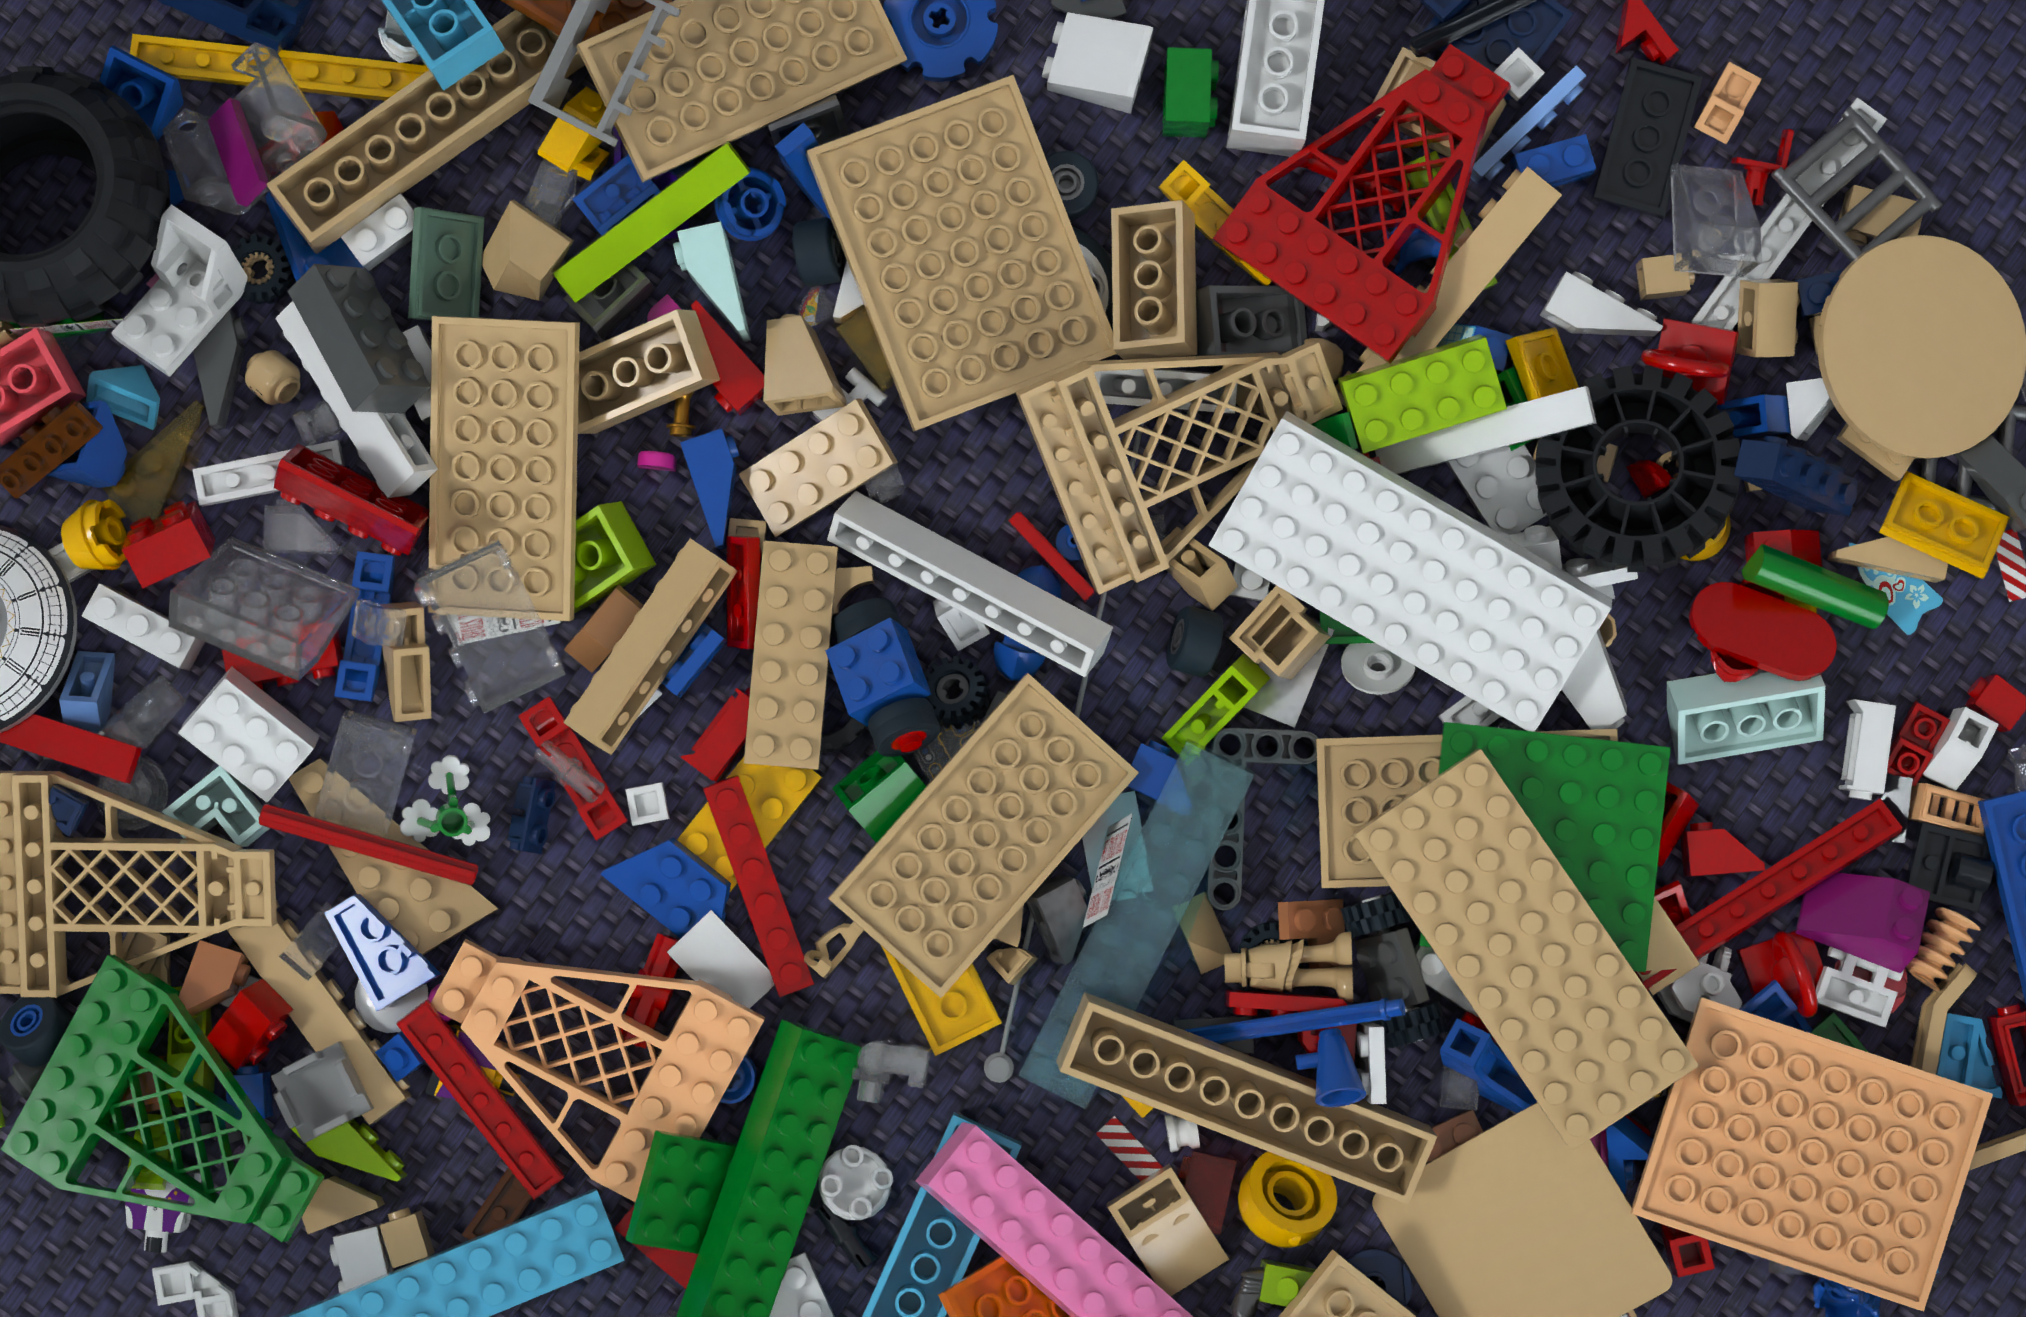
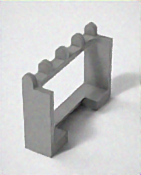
M576 0L527 102L615 147L618 139L612 136L613 125L620 112L630 116L633 109L624 105L625 100L636 78L647 82L650 75L640 71L653 43L662 48L664 47L666 41L657 37L665 19L669 15L679 17L681 10L662 0H644L656 7L596 128L561 110L559 107L572 81L564 78L578 50L576 46L578 43H581L596 10L605 14L611 0Z

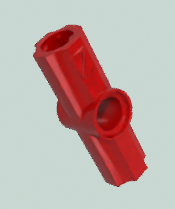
M657 933L645 966L640 969L638 974L675 978L680 966L667 951L679 939ZM637 985L630 997L631 1001L625 1015L654 1030L661 1012L664 1013L669 1004L674 989ZM620 1028L624 1041L637 1037ZM646 1041L632 1044L645 1049L647 1048Z

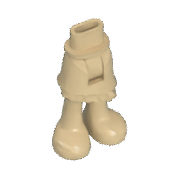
M1342 932L1338 934L1333 942L1322 945L1304 946V939L1295 944H1292V940L1285 943L1262 945L1250 949L1241 948V953H1224L1225 983H1242V987H1247L1249 982V986L1252 988L1273 990L1283 993V990L1291 992L1292 988L1332 987L1336 990L1340 999H1343L1345 1002H1353L1351 932ZM1335 962L1345 965L1332 968H1298L1299 963Z

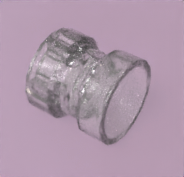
M325 400L316 403L315 408L309 411L302 409L293 413L296 427L307 446L318 443L320 437L325 435L334 436L342 432L338 418Z

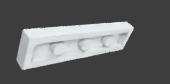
M338 440L306 446L345 466L341 444ZM290 450L192 469L199 505L204 507L279 492V490L273 488L277 467L280 460Z

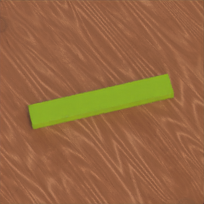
M727 141L553 272V276L575 303L747 176L751 170L729 141Z

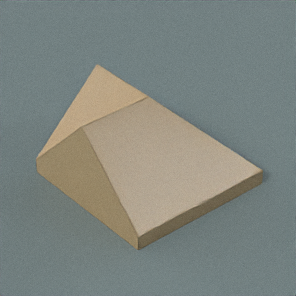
M513 199L509 202L482 253V267L494 290L540 301L554 278L553 272L560 267L574 240Z

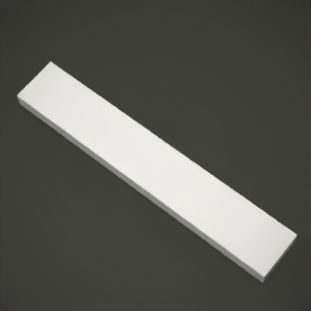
M1584 386L1511 405L1505 410L1377 449L1375 452L1376 457L1379 456L1381 465L1398 475L1597 422L1589 388Z

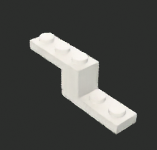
M1535 525L1526 528L1524 532L1514 534L1499 533L1593 588L1638 579L1637 572H1627L1626 565L1616 564L1615 569L1611 570L1596 565L1597 558L1588 560L1575 558L1562 565L1559 540L1550 526Z

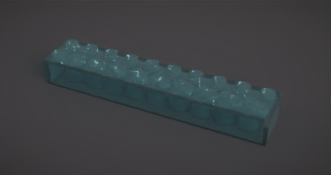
M1187 738L1117 876L1108 915L1094 922L1018 1076L1086 1109L1097 1086L1060 1072L1056 1063L1083 994L1086 992L1130 1010H1136L1254 777V771Z

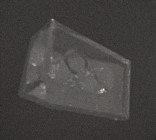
M1673 164L1670 167L1674 271L1744 277L1762 263L1761 228L1742 171Z
M345 710L339 724L314 817L387 838L418 729Z

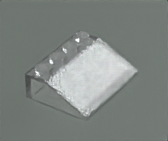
M231 536L212 553L211 558L204 560L170 591L168 627L299 681L320 660L358 598L360 589Z

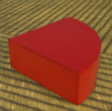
M1639 460L1626 467L1645 499L1668 486L1670 479H1673L1664 468L1649 460Z

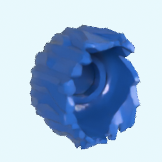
M1822 1277L1813 1286L1815 1308H1825V1317H1879L1881 1297Z

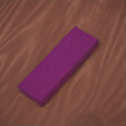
M229 98L208 119V124L236 203L247 207L267 187L266 184L269 181L240 101Z

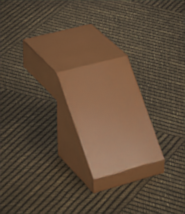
M618 584L563 650L593 673L612 652L614 645L622 638L633 622L636 613L644 605Z

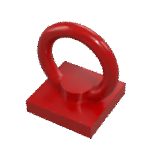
M1664 318L1658 349L1644 350L1641 354V360L1646 365L1663 369L1664 377L1673 379L1677 372L1692 379L1693 389L1700 392L1705 388L1718 400V405H1724L1739 331Z
M1795 929L1787 933L1783 931L1778 932L1772 938L1736 950L1753 997L1775 979L1798 1007L1797 1012L1807 1018L1816 1014L1818 1008L1816 987L1823 970V964L1814 940L1795 933Z

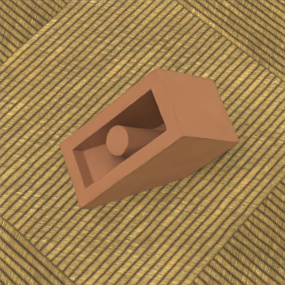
M199 940L179 994V999L191 1016L236 995L239 986L244 987L251 966L247 965L249 960L244 954Z

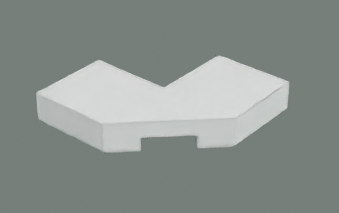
M193 1261L152 1268L158 1306L195 1299L198 1317H239L235 1291Z

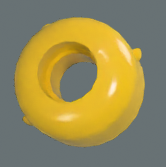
M1271 1152L1262 1154L1245 1174L1238 1193L1239 1210L1248 1228L1258 1238L1268 1244L1284 1248L1298 1247L1313 1240L1332 1219L1338 1200L1336 1186L1331 1175ZM1273 1192L1287 1197L1295 1210H1288L1282 1207L1276 1201Z

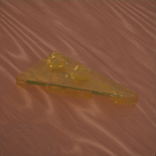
M194 401L125 463L124 475L117 482L116 486L102 488L120 506L133 523L147 516H150L151 520L160 517L164 505L167 506L171 496V487L177 481L192 435L194 431H197L201 422V413L204 406L200 401Z

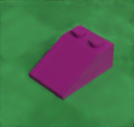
M1836 873L1804 893L1795 933L1901 973L1919 951L1930 892L1895 878Z

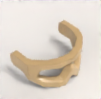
M854 921L852 924L843 923L829 930L815 942L817 951L810 950L806 952L804 962L826 979L851 950L864 930ZM838 933H841L846 941V945L831 961L829 960L826 943Z

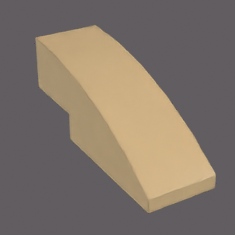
M416 601L380 604L383 658L393 721L431 719L429 646L425 644L424 607Z

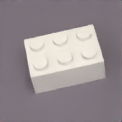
M232 666L185 720L178 734L265 802H268L312 752L320 735Z

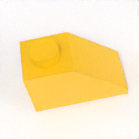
M587 86L566 103L563 111L596 128L606 110L600 95ZM557 118L539 147L537 154L568 173L603 141Z

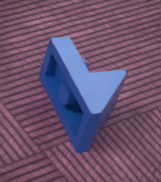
M1624 1116L1606 1128L1609 1171L1623 1194H1626L1628 1181L1635 1179V1160H1647L1653 1139Z

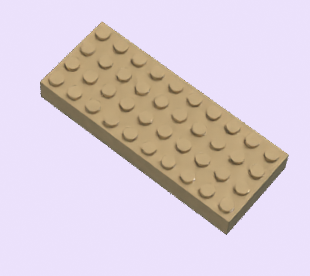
M1476 749L1353 833L1571 1151L1699 1066L1481 749Z

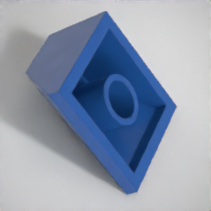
M102 400L81 403L103 426V429L47 474V476L96 488L116 486L125 472L124 461L127 449L108 403Z

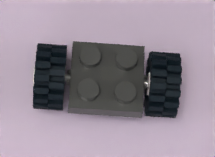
M1394 892L1362 900V902L1341 908L1347 932H1351L1352 937L1376 931L1373 936L1354 941L1357 949V959L1363 969L1368 985L1370 1000L1373 1002L1380 1001L1381 998H1388V1000L1401 998L1405 1004L1404 1016L1391 1017L1390 1021H1375L1376 1024L1384 1027L1385 1049L1418 1042L1447 1031L1448 1026L1439 1000L1414 1006L1430 999L1408 928L1390 931V928H1387L1412 919Z

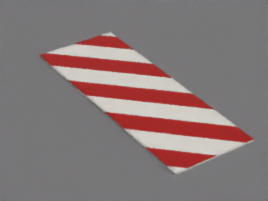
M2011 529L2004 531L1996 550L2009 602L2026 598V563L2018 534Z
M1115 1116L1096 1133L1140 1181L1163 1168Z

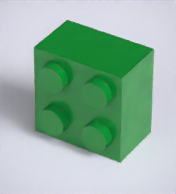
M1167 48L1164 67L1162 136L1206 138L1208 128L1215 127L1218 98L1211 97V91H1216L1219 60H1212V49Z

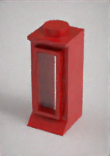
M749 687L745 692L738 688L734 690L738 693V696L735 698L731 695L692 747V750L695 751L694 754L679 756L714 782H717L746 743L750 699Z
M2019 1003L1998 1007V1014L1988 1016L1987 1020L2008 1103L2024 1106L2026 1105V1086H2023L2009 1029L2020 1026L2026 1050V1009H2020Z

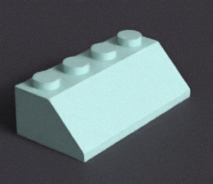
M1759 669L1749 678L1738 682H1724L1716 673L1667 681V713L1677 764L1822 741L1826 686L1821 674L1811 677L1809 680L1794 681Z

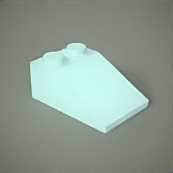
M721 221L677 231L680 242L673 243L677 263L680 265L681 270L688 271L695 284L744 342L751 341L729 241Z

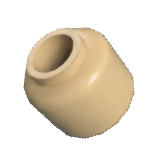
M269 350L257 353L248 361L245 383L265 403L270 405L284 404L291 401L299 392L300 371L281 352Z

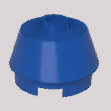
M748 167L751 172L715 199L714 210L718 221H721L724 229L732 236L744 241H757L768 237L776 230L783 216L786 199L781 185L775 178H772L760 169Z

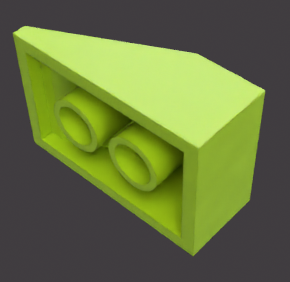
M622 501L597 505L576 520L574 614L609 595L618 584L624 587L656 566L653 557Z

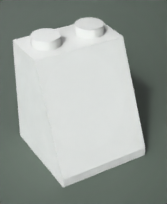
M1067 12L1065 22L1058 21L1054 31L1052 43L1058 44L1054 58L1048 56L1045 62L1042 78L1048 79L1047 90L1131 114L1151 46L1153 27Z

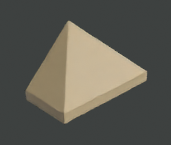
M1206 892L1171 906L1200 973L1204 974L1224 965V953H1232L1215 912L1207 899Z

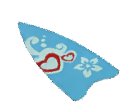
M1849 543V547H1850V546H1853V545H1857V544H1854V543ZM1857 567L1866 585L1886 592L1889 600L1887 615L1907 635H1911L1917 629L1922 614L1939 607L1943 602V598L1923 580Z

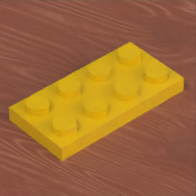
M744 757L727 777L739 776L765 849L823 778L813 769L745 764ZM707 802L677 840L731 883V893L737 885V881Z

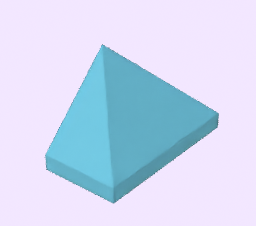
M143 365L91 372L88 380L86 402L102 400L108 403L112 414L151 430L155 429L157 426L160 397Z

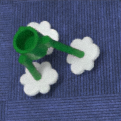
M447 755L442 759V762L436 761L432 763V773L428 777V783L434 789L441 788V791L448 795V803L442 805L438 810L434 807L430 808L428 801L417 799L412 804V808L406 807L402 811L404 820L400 824L401 833L405 836H413V839L417 842L424 841L426 836L434 837L439 831L446 836L462 839L463 843L467 846L473 845L476 840H487L490 836V828L487 826L491 819L490 815L486 812L481 813V809L476 803H468L464 808L458 805L456 790H464L468 787L469 778L467 774L469 773V766L466 763H460L459 758L455 755Z

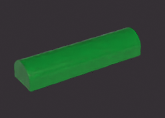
M1764 544L1760 545L1741 570L1743 578L1749 582L1870 629L1877 628L1883 622L1888 611L1889 600L1886 592Z

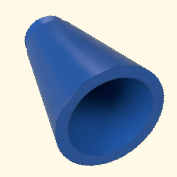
M1330 1028L1319 1033L1317 1052L1295 1055L1297 1070L1317 1068L1316 1104L1324 1107H1340L1356 1103L1365 1098V1088L1340 1029Z

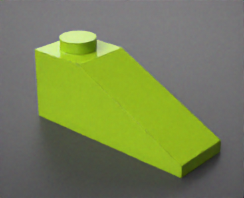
M1243 653L1165 733L1162 739L1183 760L1189 763L1271 678L1251 658Z

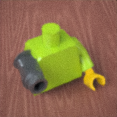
M1261 1259L1260 1267L1246 1269L1240 1274L1243 1277L1241 1286L1230 1306L1232 1317H1256L1259 1301L1287 1307L1316 1269Z

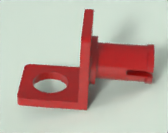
M1783 129L1775 164L1740 157L1732 158V164L1742 165L1747 170L1742 197L1740 198L1741 203L1763 206L1768 175L1780 167H1783V169L1787 168L1794 134L1793 129Z

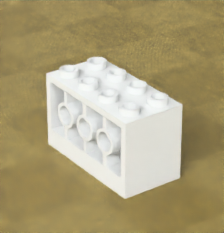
M1247 0L1226 148L1288 157L1302 150L1306 140L1325 0Z

